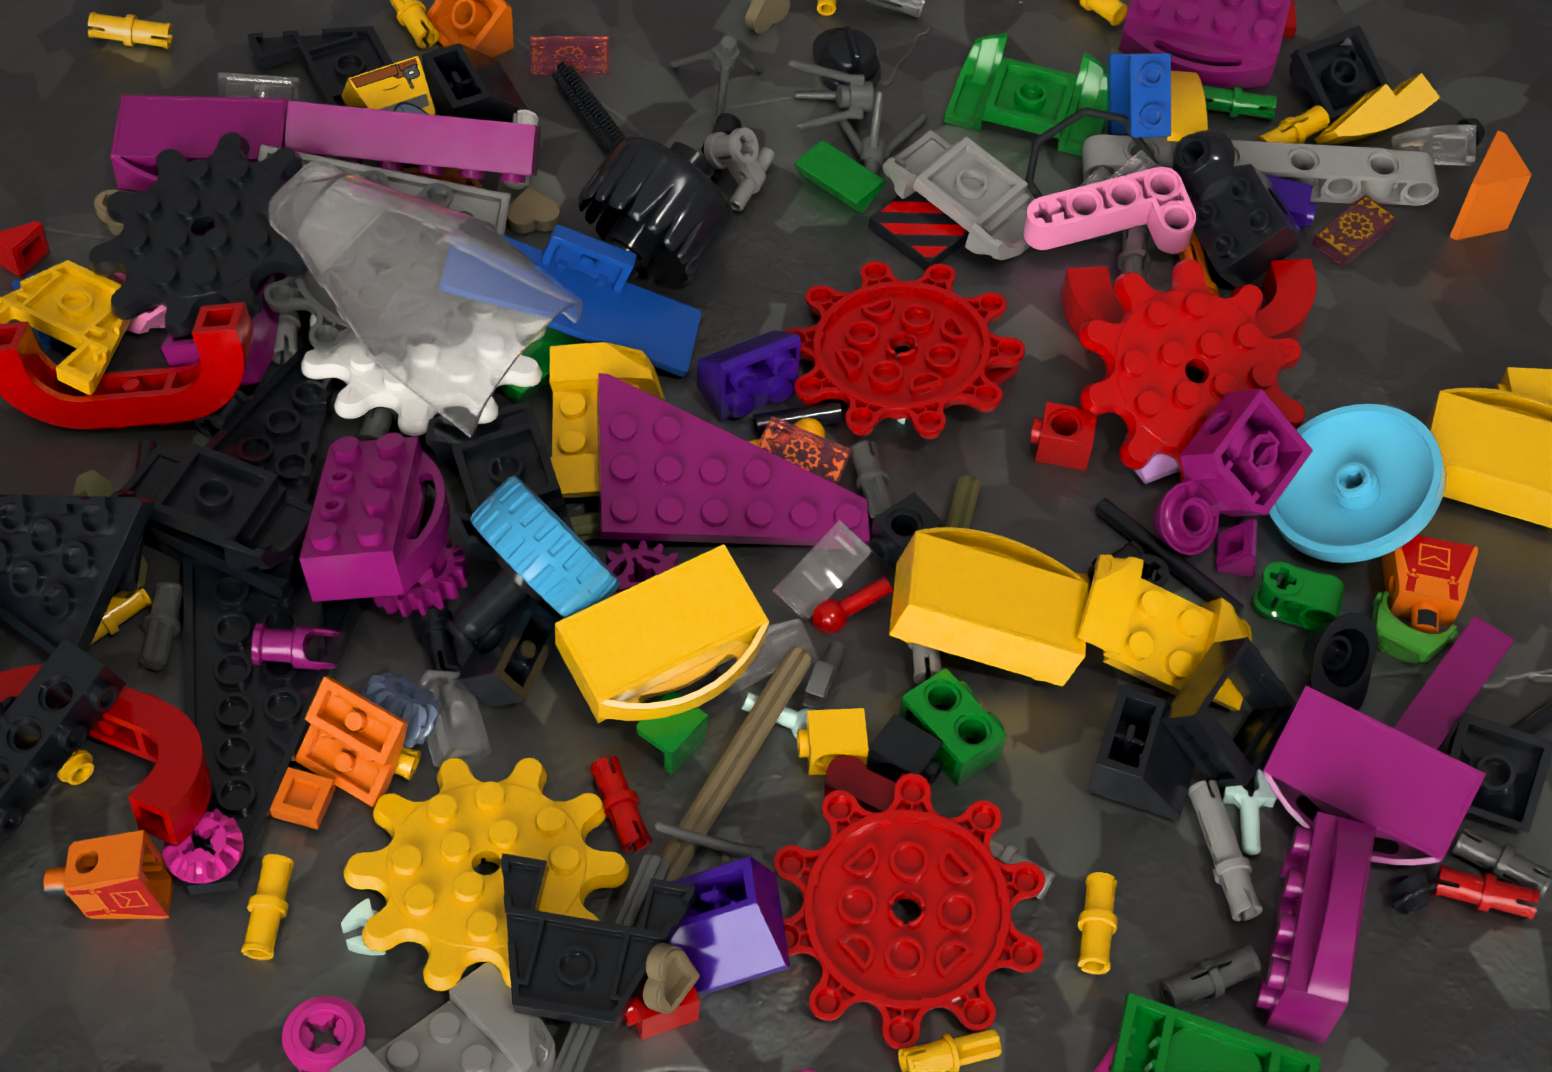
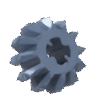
M383 672L382 675H372L360 695L408 722L403 744L405 748L423 745L426 738L431 735L436 725L435 721L438 717L440 704L432 697L433 693L430 690L418 685V681L412 682L407 680L404 675L395 677L389 672Z

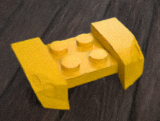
M608 342L550 346L549 383L553 391L552 457L550 459L563 498L599 496L597 378L599 373L609 374L665 401L656 370L643 351Z
M1099 554L1095 563L1093 581L1077 637L1103 649L1104 663L1177 696L1213 643L1248 637L1252 642L1251 627L1245 619H1240L1237 616L1234 607L1223 598L1202 602L1200 607L1142 579L1143 559L1135 557L1114 558L1112 555ZM1228 677L1212 701L1235 712L1240 710L1243 696Z

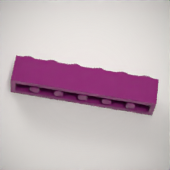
M288 101L284 148L317 156H338V160L362 164L363 159L379 160L378 168L403 171V163L419 164V173L444 175V167L460 168V177L485 179V171L500 172L501 181L525 183L526 175L537 176L541 126Z

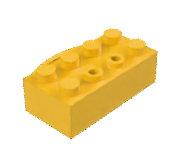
M1454 388L1440 390L1425 426L1436 439L1443 456L1446 469V484L1443 497L1552 528V404L1530 396L1497 389Z
M955 527L917 530L896 564L889 636L1025 675L1037 681H1045L1063 687L1085 658L1086 641L1078 638L1077 634L1088 599L1089 583L1052 557L1000 535Z
M725 544L556 622L555 645L598 723L606 719L624 721L650 720L689 711L715 698L730 687L746 671L762 645L766 642L769 620ZM733 658L736 660V663L727 672L700 690L667 701L642 703L652 697L672 693L690 686L705 677L717 666Z

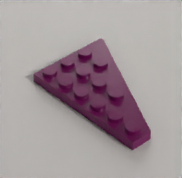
M598 374L597 424L600 539L867 547L870 541L867 499L609 374Z

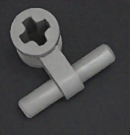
M747 127L737 128L728 135L723 132L712 133L707 136L704 143L705 158L716 170L727 168L738 183V187L730 198L729 203L733 210L742 211L751 195L759 192L765 182V172L775 157L774 152L766 147L761 148L759 151L757 137Z

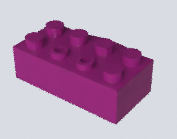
M1131 0L1124 23L1119 51L1123 54L1171 53V71L1196 72L1204 86L1233 89L1234 86L1242 87L1243 89L1266 86L1270 84L1279 55L1291 0Z
M121 95L110 155L118 189L137 192L146 191L155 184L159 177L156 170V157L160 152L166 149H174L183 154L188 162L196 159L204 160L213 154L220 138L230 132L238 133L247 139L250 145L248 161L250 162L258 161L261 145L284 148L288 98Z
M388 433L381 436L378 440L359 441L355 437L348 436L330 444L299 557L313 602L405 595L433 563L449 529L450 517L448 514H450V504L442 475L434 461L422 451L418 436L403 437L399 433ZM429 484L436 491L435 505L426 527L418 536Z
M1305 686L1263 770L1265 778L1276 797L1303 827L1310 828L1313 821L1297 807L1296 799L1300 795L1307 796L1326 814L1376 827L1375 837L1395 840L1399 848L1394 854L1372 851V862L1391 865H1421L1442 862L1486 775L1308 686Z
M1319 811L1310 828L1296 826L1290 849H1285L1280 864L1279 876L1284 877L1285 881L1276 913V920L1278 921L1268 956V963L1270 965L1267 977H1262L1255 999L1256 1007L1267 1010L1265 1029L1324 1045L1347 1007L1376 827Z

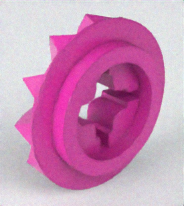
M216 808L213 812L204 813L198 825L179 847L164 841L163 850L161 851L167 868L177 878L189 883H209L221 879L236 867L243 854L244 839L234 817L229 818ZM191 835L200 836L204 840L211 837L210 842L214 855L202 848L192 851L195 847Z
M318 996L301 1003L290 1013L282 1031V1044L285 1055L299 1072L302 1070L306 1072H328L360 1050L366 1041L365 1024L360 1012L350 1002L335 996ZM336 1026L333 1030V1035L339 1046L324 1043L314 1050L316 1040L310 1029L325 1033L330 1027Z

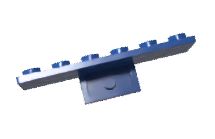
M463 221L460 225L442 282V287L587 342H608L641 350L647 355L654 367L681 377L686 376L689 370L701 317L699 309L626 282L634 267L637 254L558 224L555 225L544 250H541L470 222Z

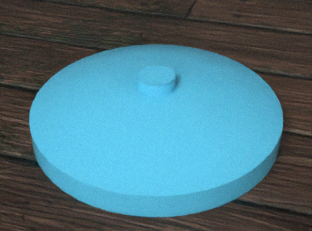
M1355 404L1336 408L1312 418L1297 429V432L1312 448L1313 452L1269 511L1282 537L1291 546L1310 557L1339 563L1374 559L1388 554L1412 540L1433 518L1443 498L1446 484V469L1443 456L1430 430L1421 421L1405 411L1379 404Z

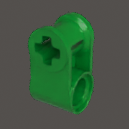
M1278 561L1266 566L1261 576L1262 584L1255 589L1251 597L1252 606L1260 616L1302 627L1311 632L1325 620L1333 621L1336 617L1340 616L1345 586L1340 579L1333 575L1313 572L1293 566L1287 562ZM1280 574H1283L1280 584L1278 585L1277 578ZM1277 597L1276 606L1272 608V602Z

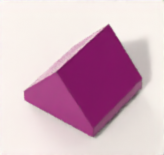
M1254 518L1218 533L1216 570L1220 573L1255 578L1257 521Z

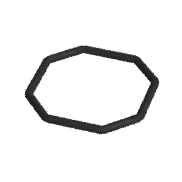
M1082 108L1038 136L1032 143L1025 181L1028 183L1027 187L1034 198L1037 199L1043 196L1033 182L1039 149L1042 143L1084 116L1122 123L1129 133V118L1121 114L1092 108ZM1132 137L1152 168L1159 167L1158 161L1141 137ZM1117 232L1094 237L1088 240H1093L1097 242L1105 241Z

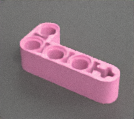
M1155 167L1034 199L1027 209L1023 234L1025 241L1032 248L1048 250L1147 224L1156 246L1165 253L1177 254L1189 246L1196 221V213L1179 174L1168 167ZM1155 192H1162L1166 195H1160ZM1116 202H1123V203H1126L1127 205H1121V204H1118V203H1116ZM1077 212H1085L1089 215H1081ZM1172 225H1173V226H1177V227H1179L1180 229H1174V228H1171V227H1169V226H1172Z

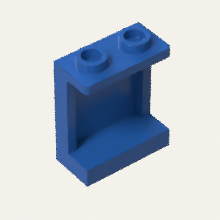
M1171 53L1107 54V112L1121 114L1129 118V133L1122 123L1108 120L1109 135L1129 134L1134 138L1171 136Z

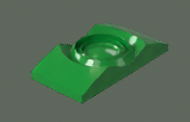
M1129 992L1124 1001L1110 1072H1319L1322 1058Z

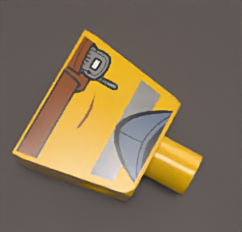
M418 56L348 78L341 95L348 107L436 115Z

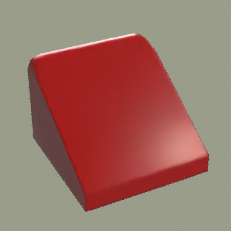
M39 221L0 231V265L19 277L25 275L50 253L43 225Z

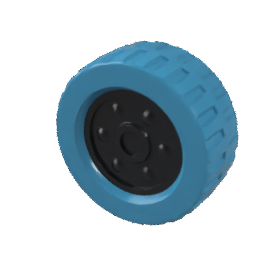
M512 476L492 492L470 518L476 530L497 552L494 559L502 568L459 609L457 616L453 620L449 619L446 622V628L467 649H473L476 646V642L489 634L528 594L537 602L544 599L563 618H567L609 598L619 588L620 580L522 480L517 476Z

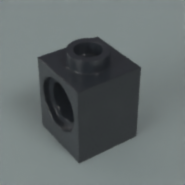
M913 492L873 518L869 544L875 556L880 561L887 562L896 571V564L917 530L943 527V521Z
M894 713L869 746L866 767L868 770L894 782L898 781L902 773L919 774L927 779L931 787L939 777L944 766L939 761L943 742Z

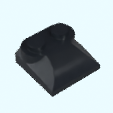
M1360 25L1296 49L1290 55L1292 62L1289 72L1292 81L1299 88L1309 92L1315 104L1322 106L1327 111L1330 120L1340 117L1367 92L1384 84L1390 87Z
M1462 712L1456 729L1450 738L1448 755L1486 774L1467 813L1529 833L1552 759V741Z

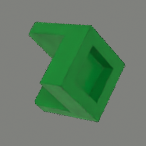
M677 692L668 693L659 702L682 696ZM696 707L665 718L641 720L636 726V731L639 736L664 753V770L674 775L707 738L708 714Z

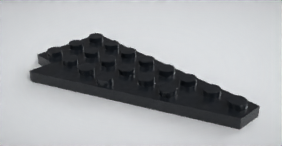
M303 544L299 545L289 594L284 600L188 554H183L185 714L194 723L199 732L211 774V797L205 812H213L218 808L223 815L229 818L234 817L244 839L243 854L236 867L226 876L213 882L202 884L187 882L189 895L241 889L271 821L270 807L287 768H294L296 763L294 759L311 723L304 719L325 676L333 678L337 669L293 668L292 663L263 661L262 665H253L251 647L256 623H265L266 628L295 630L297 626L332 629L341 633L338 637L315 636L311 640L308 649L309 661L333 663L338 667L367 598L313 602L299 560ZM191 835L195 847L192 851L202 848L214 855L210 842L211 837L204 840L200 836Z

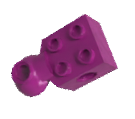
M1261 388L1227 392L1180 455L1185 480L1183 483L1173 486L1163 495L1154 511V528L1163 541L1176 552L1186 555L1201 553L1212 544L1216 536L1220 513L1232 517L1267 515L1313 450Z

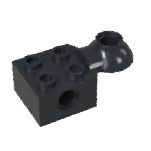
M1214 130L1197 131L1183 137L1177 143L1173 155L1172 169L1181 177L1186 191L1193 193L1190 201L1196 213L1194 233L1218 275L1237 288L1240 285L1249 284L1268 271L1271 260L1285 259L1305 245L1307 240L1273 183L1252 164L1234 166L1235 150L1232 141L1225 134Z

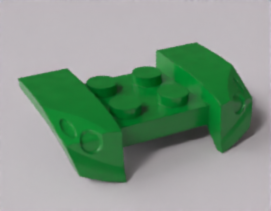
M1008 33L976 38L963 63L942 122L981 131L983 122L988 121L1041 135L1079 109L1092 108L1107 112V67L1090 54L1084 52L1079 74L1075 75L1005 58L1004 53ZM1090 116L1080 118L1053 136V138L1059 139L1057 151L1082 157L1083 142L1091 136L1103 134L1107 120Z

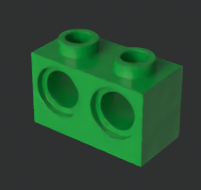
M944 668L902 696L899 716L943 742L939 761L944 764L942 770L956 786H959L1001 757L1006 738L1001 721L995 714L986 712L974 699V694L968 684L961 679H956L947 668ZM933 705H942L948 710H938ZM971 738L976 740L978 744H969L962 739Z

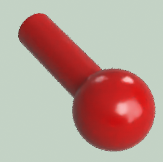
M884 576L840 601L834 599L822 600L812 610V624L821 633L836 634L845 627L847 617L893 592L892 587Z

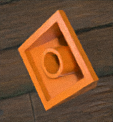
M436 0L426 13L434 28L438 30L440 35L438 41L444 48L461 43L492 58L514 49L512 7L506 0Z
M1497 131L1470 186L1450 238L1461 240L1508 229L1532 174L1506 133Z

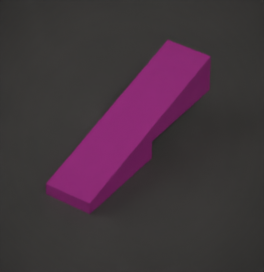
M1474 616L1393 728L1439 750L1457 725L1460 714L1467 712L1515 640Z

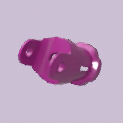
M256 623L251 647L252 664L262 665L263 661L292 663L293 668L330 670L337 668V665L333 663L309 661L308 649L311 640L315 636L338 637L341 633L332 629L297 626L295 630L266 628L265 623Z

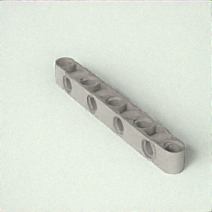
M1094 135L1087 138L1082 144L1083 179L1087 185L1152 169L1131 136ZM1164 136L1141 137L1158 161L1159 167L1172 169L1174 150L1178 142L1167 141ZM1231 140L1235 150L1234 166L1252 164L1263 175L1312 185L1310 202L1355 204L1364 196H1368L1379 205L1420 206L1435 200L1439 193L1434 160L1431 155L1425 152L1370 147ZM1364 200L1365 205H1366V204H1369V205H1370V203H1369L1370 201H1365V200Z

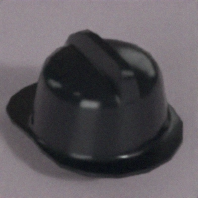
M846 26L844 28L825 30L813 42V53L817 65L848 74H864V81H871L873 88L877 86L881 78V66L876 46L867 34ZM821 76L824 83L833 91L837 90L839 84L845 83Z
M1345 613L1336 617L1333 621L1327 619L1309 633L1303 648L1304 663L1311 673L1310 688L1357 711L1362 707L1368 691L1372 665L1378 646L1377 630L1371 619L1361 613Z

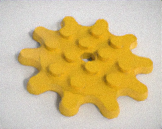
M450 758L443 762L438 770L437 784L439 786V793L424 802H413L397 794L389 793L383 795L373 808V818L379 827L385 829L391 835L392 840L390 844L379 851L362 852L351 856L343 871L346 883L352 888L375 890L386 899V906L368 919L362 930V940L365 946L370 950L383 952L404 942L421 944L428 953V960L423 969L424 982L435 991H446L456 986L466 968L477 962H488L497 966L501 971L504 982L511 988L507 918L504 906V880L501 868L502 854L547 861L549 872L539 911L600 921L585 908L584 901L586 897L597 889L617 888L623 885L628 880L630 873L628 863L617 852L594 850L586 845L585 839L587 834L592 829L600 826L606 818L603 801L596 794L584 793L565 802L553 801L543 795L547 773L542 764L534 758L520 760L508 778L500 782H481L474 778L470 767L465 761L459 758ZM482 858H485L486 862L495 863L500 867L491 875H481L474 871V868L481 863Z

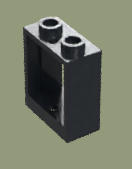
M1248 637L1213 643L1165 712L1161 721L1208 782L1210 780L1216 781L1219 788L1248 785L1284 730L1297 703L1286 689L1284 683L1276 676L1261 656L1257 647L1253 645ZM1228 677L1253 709L1233 740L1208 708Z

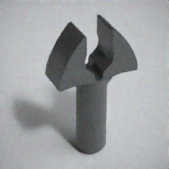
M831 642L822 661H816L805 691L808 694L802 705L816 710H823L825 707L831 683L846 654L847 649L842 642Z

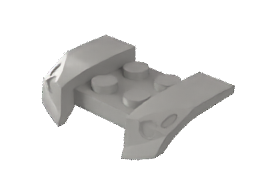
M930 130L895 157L892 156L883 164L882 169L885 175L891 178L894 183L895 192L902 199L917 191L969 232L965 248L975 254L990 255L998 260H1006L1021 255L1030 247L1025 241L1023 234L1028 203L1031 196L1025 193L1028 183L967 136L960 142L957 141L950 145Z
M486 962L461 979L456 986L449 990L450 1001L373 1054L364 1046L328 1072H551L556 1061L555 1042L540 1016L515 1012L512 1005L511 988L504 982L501 971L492 963Z

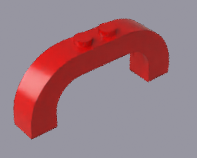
M1312 259L1271 260L1262 286L1267 306L1256 313V324L1261 332L1271 339L1292 338L1297 341L1305 328L1316 297L1317 280ZM1108 267L1066 269L1061 290V300L1066 319L1077 336L1080 326L1087 320L1098 319L1113 324L1121 321L1123 307L1113 291ZM1187 363L1185 370L1197 367L1189 365V363Z
M245 302L201 306L191 333L200 356L198 361L180 367L104 373L95 392L91 395L81 392L57 379L56 366L58 365L42 352L28 321L0 324V396L16 409L37 420L70 429H121L138 425H166L202 418L224 406L234 396L242 381L253 344L252 323Z
M43 664L18 667L0 672V702L11 696L18 697ZM125 686L119 693L115 704L105 711L88 733V736L155 763L152 771L128 798L140 831L144 830L147 834L179 847L202 819L211 797V774L199 732L190 718L175 706L162 701L154 694H145Z

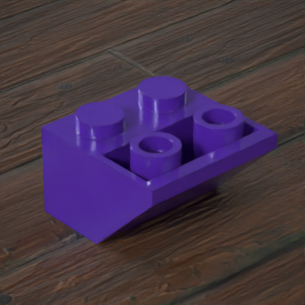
M773 330L698 359L697 387L720 423L732 418L744 417L755 409L773 402H782L791 395L796 394L794 383L798 378L801 338L797 333Z
M751 856L672 881L696 886V900L671 939V942L686 953L699 973L700 977L694 984L697 994L701 996L790 968L777 876L770 869Z

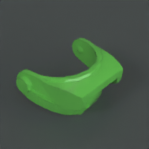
M1385 590L1383 593L1379 592L1373 602L1374 607L1370 619L1377 630V648L1380 652H1385L1389 656L1403 662L1426 663L1436 658L1448 643L1454 644L1459 634V631H1457L1458 626L1452 624L1446 632L1439 634L1417 631L1399 621L1391 613L1387 605L1391 592Z

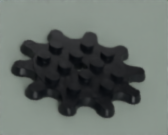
M235 132L223 135L213 154L204 160L196 159L188 162L183 154L174 149H166L160 152L156 157V170L159 177L155 184L143 192L129 193L117 191L108 197L107 213L113 221L124 225L123 230L115 239L95 246L89 253L90 268L95 274L102 276L112 273H123L126 275V280L111 297V310L115 317L120 320L132 319L149 306L162 305L167 308L165 328L168 334L172 337L180 338L192 333L201 306L245 302L250 319L259 315L263 307V301L258 289L266 277L275 273L298 276L307 272L313 263L311 253L301 245L293 243V234L301 225L320 219L328 208L326 199L314 190L288 191L290 181L302 170V157L290 148H281L262 161L250 162L248 161L250 145L247 139ZM210 222L215 226L207 231L204 236L195 235V233L199 234L204 228L209 227Z

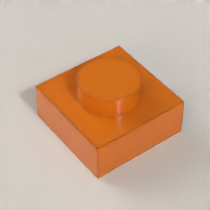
M288 767L270 807L272 818L318 830L336 789L334 779Z

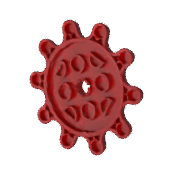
M1181 260L1175 264L1172 269V284L1166 292L1154 290L1137 273L1121 274L1113 285L1114 293L1123 307L1121 321L1113 324L1098 319L1087 320L1078 330V338L1083 347L1100 355L1106 365L1104 378L1098 382L1086 385L1081 391L1080 402L1083 408L1091 414L1115 413L1125 421L1128 434L1125 441L1121 444L1119 456L1121 462L1132 470L1143 469L1156 455H1168L1178 464L1180 480L1183 483L1185 475L1180 455L1227 392L1261 388L1295 429H1298L1304 421V407L1299 402L1285 395L1277 381L1279 372L1290 369L1299 362L1301 356L1300 344L1292 338L1271 339L1265 336L1258 328L1255 315L1261 308L1263 295L1257 286L1251 284L1240 285L1228 298L1218 297L1207 288L1203 267L1195 260ZM1187 363L1197 367L1201 372L1204 371L1202 383L1192 382L1187 377L1185 372Z
M881 261L867 262L860 270L862 285L853 292H839L827 285H816L809 288L805 294V301L810 310L820 317V321L811 327L789 328L784 331L799 335L801 338L800 358L815 363L814 368L810 372L798 377L794 383V391L800 401L805 404H815L827 399L845 401L850 405L845 416L846 424L850 431L858 436L870 434L881 420L890 417L893 419L905 418L912 422L919 436L925 439H934L945 428L946 417L943 410L950 406L967 405L984 413L996 410L1002 401L1003 392L997 384L991 382L986 377L985 373L994 368L1017 366L1023 359L1026 350L1021 340L1013 337L997 336L988 329V326L1001 319L1006 311L1007 301L1005 297L995 292L983 293L973 298H963L957 295L952 290V285L956 278L955 270L951 266L941 263L929 266L923 276L915 281H902L892 274L888 264ZM900 346L911 348L909 351L900 352L899 356L895 355L894 349Z
M915 773L906 774L899 778L894 789V800L889 808L882 812L865 810L851 793L844 790L830 792L822 802V814L831 829V838L828 843L817 850H806L799 846L787 845L780 848L773 859L774 871L778 877L793 883L803 894L802 908L798 913L791 917L783 918L789 956L798 953L814 956L822 967V978L810 994L809 1006L811 1012L821 1020L832 1021L843 1015L846 1009L854 1003H870L881 1013L883 1020L882 1034L885 1042L896 1050L912 1047L917 1043L920 1036L922 1017L934 1008H945L952 1011L966 1029L973 1032H981L988 1029L996 1017V1008L985 989V981L988 975L999 968H1010L1020 973L1033 972L1042 963L1044 954L1042 946L1036 939L1022 934L1015 928L1012 923L1011 912L1018 902L1033 898L1043 890L1045 876L1041 868L1034 863L1004 864L992 855L990 840L1001 825L1002 815L1000 809L990 801L980 800L971 804L958 817H943L936 813L932 807L930 800L931 788L927 779ZM903 899L914 901L919 906L921 912L920 916L916 920L910 921L909 924H904V921L898 919L892 909L896 902Z

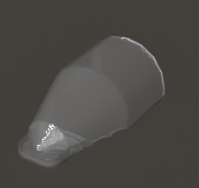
M314 161L302 167L269 202L268 219L270 225L277 233L293 244L321 288H325L337 306V312L343 321H347L359 339V345L364 353L469 437L476 432L483 409L496 387L535 337L561 313L574 323L581 318L583 300L480 219L350 173H343L328 162Z

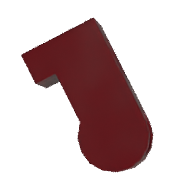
M850 755L839 756L828 764L824 783V797L835 790H844L851 793L865 810L882 812L888 809L894 800L896 782L868 770L863 761L857 757Z

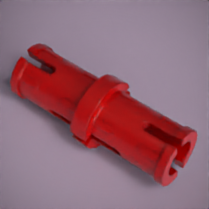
M610 756L611 766H609L607 757L600 758L590 766V772L601 793L605 807L604 814H606V818L612 821L621 843L622 851L631 854L632 848L630 844H632L635 853L639 852L652 843L651 835L648 833L638 809L640 799L636 791L630 789L618 757Z
M1440 865L1437 877L1457 884L1450 885L1435 881L1438 887L1434 890V895L1477 904V910L1488 912L1489 908L1533 920L1537 908H1534L1533 905L1517 902L1516 900L1521 899L1538 904L1539 889H1531L1496 880V875L1486 872L1483 876Z

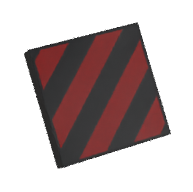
M917 191L904 199L899 195L869 217V228L925 270L933 264L941 263L967 242L969 235L965 228Z

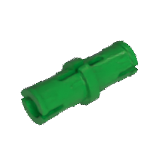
M1202 84L1206 110L1229 113V117L1237 118L1238 114L1266 118L1268 120H1273L1275 111H1273V108L1276 109L1277 95L1271 96L1244 92L1242 87L1234 86L1233 90L1204 86Z

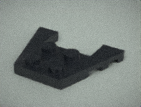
M373 26L322 29V35L300 36L298 31H283V37L263 38V32L248 34L249 46L261 70L301 58L324 103L327 105L347 106L341 95L348 78L393 64Z
M503 853L501 868L504 880V906L508 930L507 944L512 1005L515 1012L616 1030L648 979L646 961L651 949L659 943H670L696 900V886L651 878L639 927L539 911L549 872L547 861Z

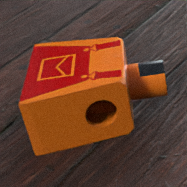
M1416 535L1400 548L1383 555L1381 561L1385 590L1391 592L1387 602L1391 613L1395 617L1411 620L1410 628L1423 633L1438 634L1439 626H1451L1465 601L1478 554V547Z
M141 830L73 842L68 849L66 867L46 869L44 874V890L48 898L70 897L82 913L92 919L170 918L175 875L167 868L162 854L146 832Z

